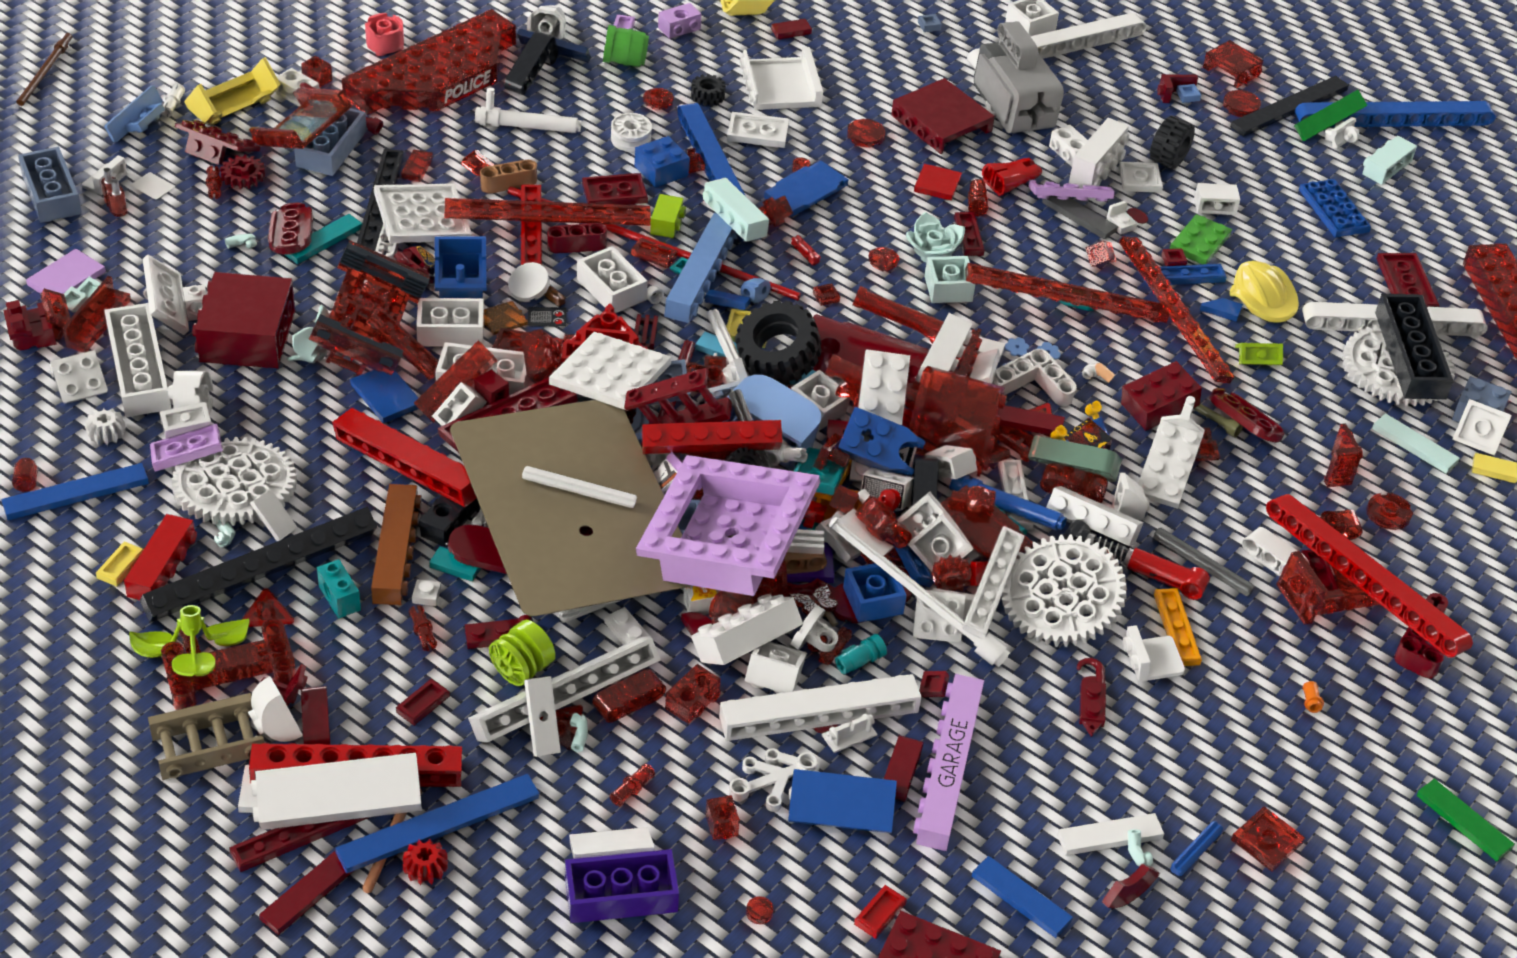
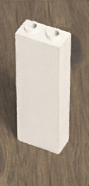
M416 753L255 771L256 780H251L252 796H257L258 806H253L254 822H259L261 830L422 811Z

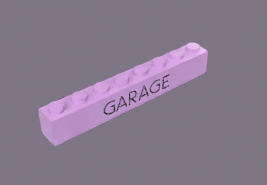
M955 674L953 683L948 682L945 697L949 698V702H943L941 716H945V719H939L936 733L941 736L940 739L934 740L932 753L936 754V758H930L927 773L932 775L931 778H925L923 793H927V796L920 799L918 813H922V817H916L913 833L918 834L917 845L947 851L984 684L982 679Z

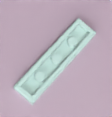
M1386 413L1373 424L1372 429L1446 474L1460 459Z

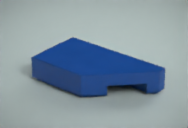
M1221 298L1202 303L1200 311L1237 321L1243 304Z

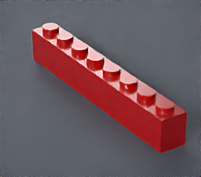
M350 408L332 422L337 440L455 503L466 507L477 498L464 465L448 458L443 453H439L429 446L417 442L412 437H408L354 408Z

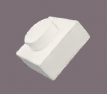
M417 579L412 595V603L436 606L441 591V582Z

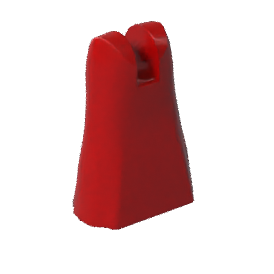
M1023 158L1008 163H987L982 169L983 181L998 196L1029 182V180H1034L1042 174L1041 167L1035 164L1031 158Z

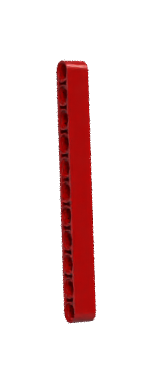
M1285 494L1267 502L1266 512L1271 519L1445 656L1452 658L1472 647V637L1465 629L1292 495Z

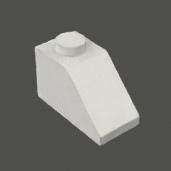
M1120 473L1112 504L1113 509L1137 520H1144L1145 513L1149 510V498L1145 497L1143 488L1126 473Z

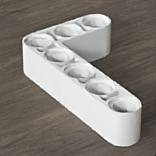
M1035 349L997 368L991 385L970 390L969 384H966L961 392L959 406L963 411L973 412L976 410L978 400L993 402L1035 380L1057 405L1066 407L1072 403L1076 384L1047 351Z

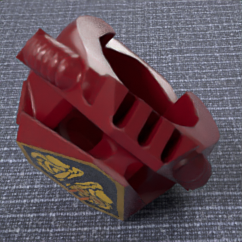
M421 246L404 249L403 252L398 250L393 257L396 259V264L429 278L428 285L435 282V276H433L435 273V258Z

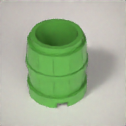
M609 25L603 62H614L623 66L635 67L645 65L649 35L631 28H616L614 25Z

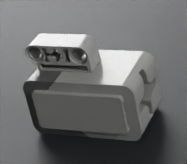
M1019 21L1000 23L997 29L999 42L981 44L974 73L976 89L985 102L988 101L991 105V110L996 113L997 119L1007 133L1054 128L1064 94L1061 82L1040 56L1036 43Z

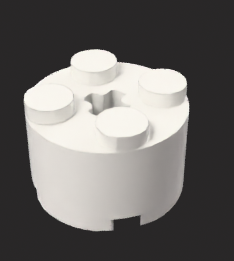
M175 371L173 385L168 387V397L173 399V409L206 402L210 414L213 406V398L209 399V391H213L210 373L205 371Z

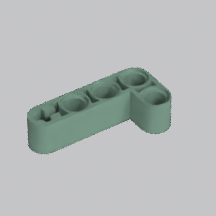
M1043 436L1033 437L1028 458L1035 462L1093 473L1099 479L1109 482L1117 481L1122 459L1114 451Z

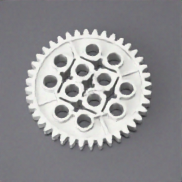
M1373 325L1371 329L1367 326L1365 330L1360 329L1359 333L1355 332L1353 336H1350L1349 341L1347 340L1342 360H1344L1342 365L1345 366L1344 371L1348 372V377H1353V383L1359 382L1358 388L1365 387V393L1371 391V396L1379 395V400L1381 401L1386 398L1388 403L1394 400L1397 405L1403 402L1405 406H1408L1409 402L1413 406H1416L1417 402L1423 406L1425 401L1429 404L1432 403V400L1438 401V399H1404L1379 327ZM1443 352L1454 380L1455 369H1453L1454 364L1451 363L1452 358L1448 357V352Z
M237 437L233 441L225 438L222 443L223 451L176 465V471H173L172 490L178 506L182 505L183 511L188 510L189 516L195 514V519L203 517V522L205 523L212 519V524L215 525L221 520L222 526L227 522L234 526L236 521L244 525L245 520L254 523V518L261 520L250 502L269 489L273 491L282 506L285 507V502H290V496L294 495L297 483L294 462H291L290 456H286L285 451L280 452V447L273 448L272 443L265 446L264 440L256 443V438L248 442L247 437H244L242 441H239Z
M1060 535L1059 540H1055L1053 536H1050V542L1042 538L1041 545L1033 542V549L1025 547L1026 554L1018 552V559L1014 562L1002 593V603L1005 613L1008 614L1009 621H1013L1015 628H1020L1021 634L1027 632L1029 639L1035 636L1037 643L1045 639V645L1047 646L1051 640L1054 641L1055 647H1058L1060 641H1063L1065 647L1068 646L1069 641H1072L1077 646L1078 639H1081L1084 644L1087 643V636L1095 640V632L1103 635V627L1110 629V621L1117 622L1116 615H1121V607H1125L1124 599L1127 597L1126 580L1123 568L1119 567L1118 559L1114 560L1113 553L1107 554L1106 547L1100 549L1098 542L1091 545V539L1089 538L1082 542L1081 536L1074 541L1072 535H1069L1067 540H1064L1063 535ZM1032 609H1037L1035 612H1030ZM1091 614V616L1084 617L1083 615ZM1052 620L1057 621L1056 623H1049Z

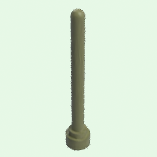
M1201 403L1193 408L1195 411L1222 425L1226 433L1234 438L1243 429V426L1234 419H1227Z

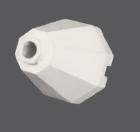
M540 6L528 16V31L542 32L559 40L565 36L566 19L563 10L559 6Z

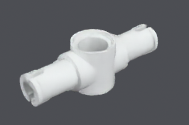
M783 439L780 450H764L771 467H776L780 462L797 461L804 463L808 457L806 448L790 447Z

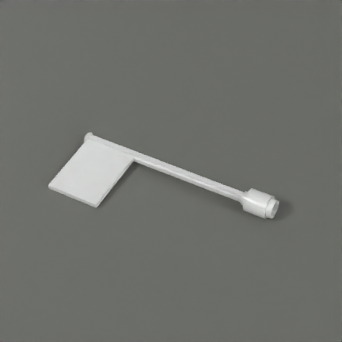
M852 509L840 519L835 517L830 521L829 529H834L972 640L977 647L974 652L989 664H995L998 668L1011 653L1006 649L1007 646L990 632L984 639H981L963 630V619L884 556L896 546L897 543L855 509Z

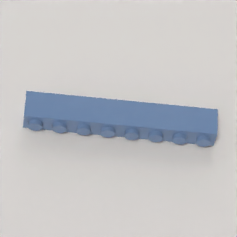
M717 213L712 215L666 299L664 313L666 318L689 323L692 316H696L699 304L702 305L705 293L709 292L711 282L715 280L716 272L721 269L722 260H726L728 249L731 250L734 239L738 237L736 231Z

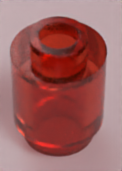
M21 458L15 463L12 485L16 490L28 492L36 487L38 466L34 460Z

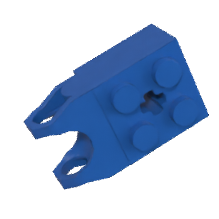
M854 407L836 454L870 468L911 477L914 469L902 461L899 456V450L904 447L923 449L926 441L917 437L905 426ZM865 435L870 437L868 442L864 441Z

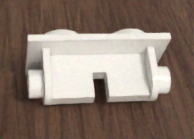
M863 714L862 717L850 723L831 727L829 731L822 733V737L834 753L877 736L876 731L872 727V724L875 723L874 717L871 714Z

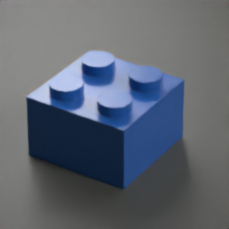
M669 136L635 147L634 166L655 188L689 176L690 157Z
M876 563L847 568L845 570L843 589L858 623L904 614L907 595L902 584Z

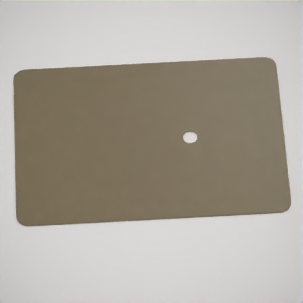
M597 400L459 421L452 424L450 432L523 613L528 616H540L692 586L663 581L659 559L637 556L636 547L664 498V494L645 454H643L642 447L624 409ZM526 466L634 494L637 496L634 508H629L525 480L522 478L523 470ZM583 526H588L592 528L593 534L584 536L580 534L579 529ZM678 526L675 529L672 537H682V533Z

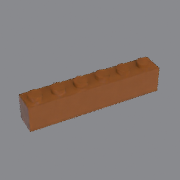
M389 484L371 586L372 604L402 605L403 596L408 594V581H406V578H410L411 564L408 562L413 560L414 546H411V543H416L417 531L414 529V526L419 524V512H417V509H421L422 495H418L417 485Z

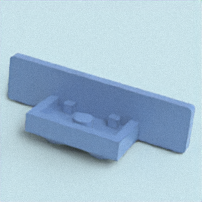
M154 85L148 87L104 125L112 142H118L128 132H143L148 129L147 125L160 118L159 115L165 111V108L162 105L163 100Z

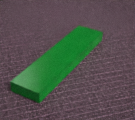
M1356 90L1298 122L1294 127L1304 142L1368 105L1360 91Z
M1435 778L1418 790L1416 796L1496 862L1513 849L1515 843Z

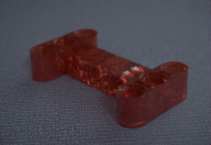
M277 619L267 620L261 626L263 640L208 652L214 656L216 664L214 670L204 676H183L174 672L172 669L173 659L178 655L186 653L181 643H166L161 649V655L174 708L180 710L196 706L195 690L267 673H272L273 680L288 685L296 673V668L284 624Z

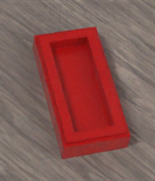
M884 885L855 918L854 925L876 939L906 905L907 898Z

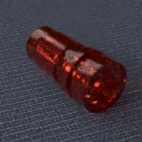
M981 179L973 180L970 183L968 192L969 212H974L975 216H982L988 211L986 184Z

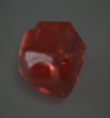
M888 247L872 249L868 255L870 264L882 272L893 269L899 262L897 252Z

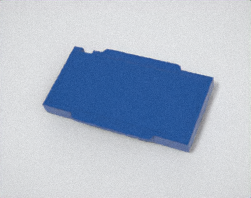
M819 161L810 167L805 166L776 182L775 186L764 191V198L793 217L848 186L849 179L824 162Z

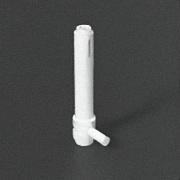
M487 88L486 106L476 107L475 123H480V125L484 126L491 124L494 127L502 125L568 133L581 131V120H578V118L508 111L494 107V88Z

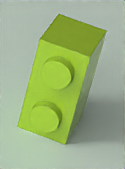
M659 194L651 217V235L668 238L675 237L676 231L681 229V218L684 219L686 214L683 198Z

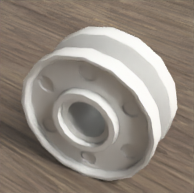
M638 113L620 114L612 120L611 142L620 150L635 152V147L651 142L652 124L647 117Z

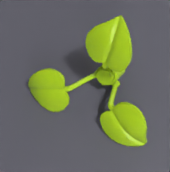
M188 605L180 610V619H177V626L173 636L170 633L160 631L144 633L130 631L129 639L131 647L137 654L144 657H160L166 654L167 649L174 647L181 629L185 635L190 636L191 654L176 656L172 661V669L177 674L183 676H204L214 670L216 662L211 653L202 652L196 654L195 635L202 628L207 640H214L215 644L219 646L237 645L242 643L247 636L249 618L206 627L204 617H201V609L198 606Z

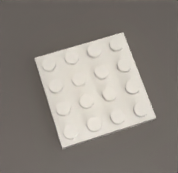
M455 184L374 185L375 198L389 243L435 242V237L472 236Z
M593 332L549 377V384L624 409L627 391L654 383L670 366L671 357L603 335L602 333Z

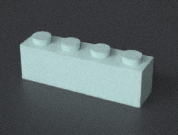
M727 178L705 183L703 200L746 242L767 236L769 218Z

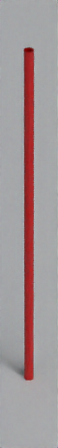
M512 186L508 188V194L521 198L520 189ZM541 198L542 207L586 223L604 224L607 227V231L678 257L689 259L691 252ZM723 264L720 271H718L743 281L759 278ZM770 282V291L797 301L800 299L801 293Z

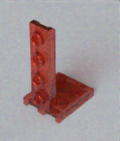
M1300 551L1291 552L1276 584L1304 625L1312 624L1316 615L1379 605L1377 601L1358 586L1328 591Z

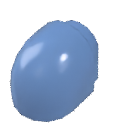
M753 278L742 284L741 295L750 297V301L753 303H759L767 298L771 285L765 279Z

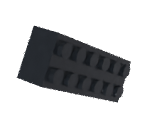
M1381 294L1375 314L1404 399L1447 400L1454 380L1423 295Z

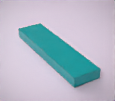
M347 214L312 233L311 243L304 250L284 255L296 264H299L361 230L362 222L351 214Z

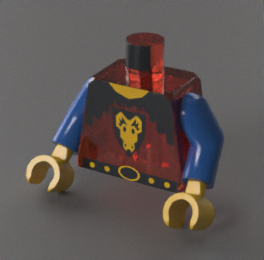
M1094 401L1092 405L1088 404L1085 407V413L1088 416H1092V420L1087 418L1068 433L1063 425H1059L1051 433V438L1108 450H1110L1112 438L1105 427L1102 416L1098 415V412L1102 409L1099 401Z

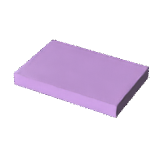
M74 249L26 279L29 287L57 304V300L71 286L77 289L89 276L96 279L104 274L106 270L102 264L78 249Z
M216 423L150 444L152 466L155 472L223 451L220 430Z

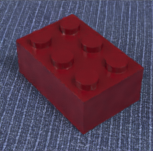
M1175 361L1122 386L1121 404L1142 428L1147 431L1158 426L1162 417L1181 415L1188 396L1195 398L1193 408L1199 406L1202 387Z

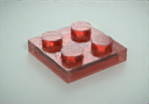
M1265 806L1234 832L1231 841L1271 872L1297 850L1305 840L1303 835Z

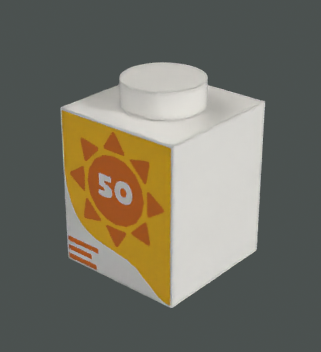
M698 586L685 587L683 601L687 612H695L702 615L717 613L718 602H721L720 590Z

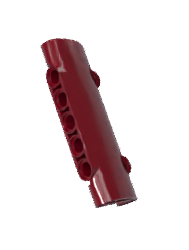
M818 314L812 317L815 319L822 343L821 355L818 357L819 361L813 367L816 372L820 370L824 374L861 386L866 349L910 355L905 402H911L915 394L914 402L932 408L935 406L940 391L915 381L929 349L850 322H839Z

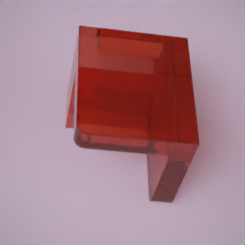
M1103 240L1085 247L1091 267L1117 261L1111 242Z

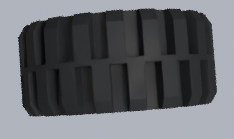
M780 300L773 301L772 304L764 303L762 307L758 309L755 307L751 310V314L746 315L742 319L743 324L740 323L735 337L736 347L750 376L765 375L786 385L790 384L792 380L798 381L802 379L801 376L803 374L807 375L812 371L811 366L815 367L819 361L818 357L821 355L822 343L815 319L812 318V314L807 309H804L799 304L793 305V302L790 301L781 303ZM788 334L796 337L794 342L783 350L766 351L761 349L765 342L774 336Z

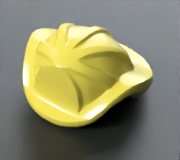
M1247 261L1239 266L1235 275L1234 285L1230 289L1231 297L1236 296L1253 315L1268 322L1281 323L1291 319L1296 314L1299 307L1298 296L1292 282L1282 269L1258 261Z

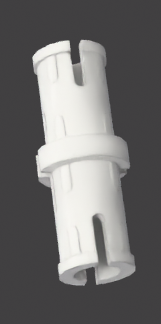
M175 84L171 92L166 95L163 104L165 111L161 113L163 116L166 117L167 114L168 117L172 116L174 109L180 105V99L185 93V88L179 84L177 87V84Z

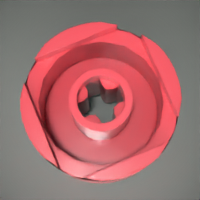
M379 13L368 18V22L365 23L366 45L370 50L375 52L377 56H385L386 54L399 52L404 49L403 21L400 17L396 15L389 17L387 13Z

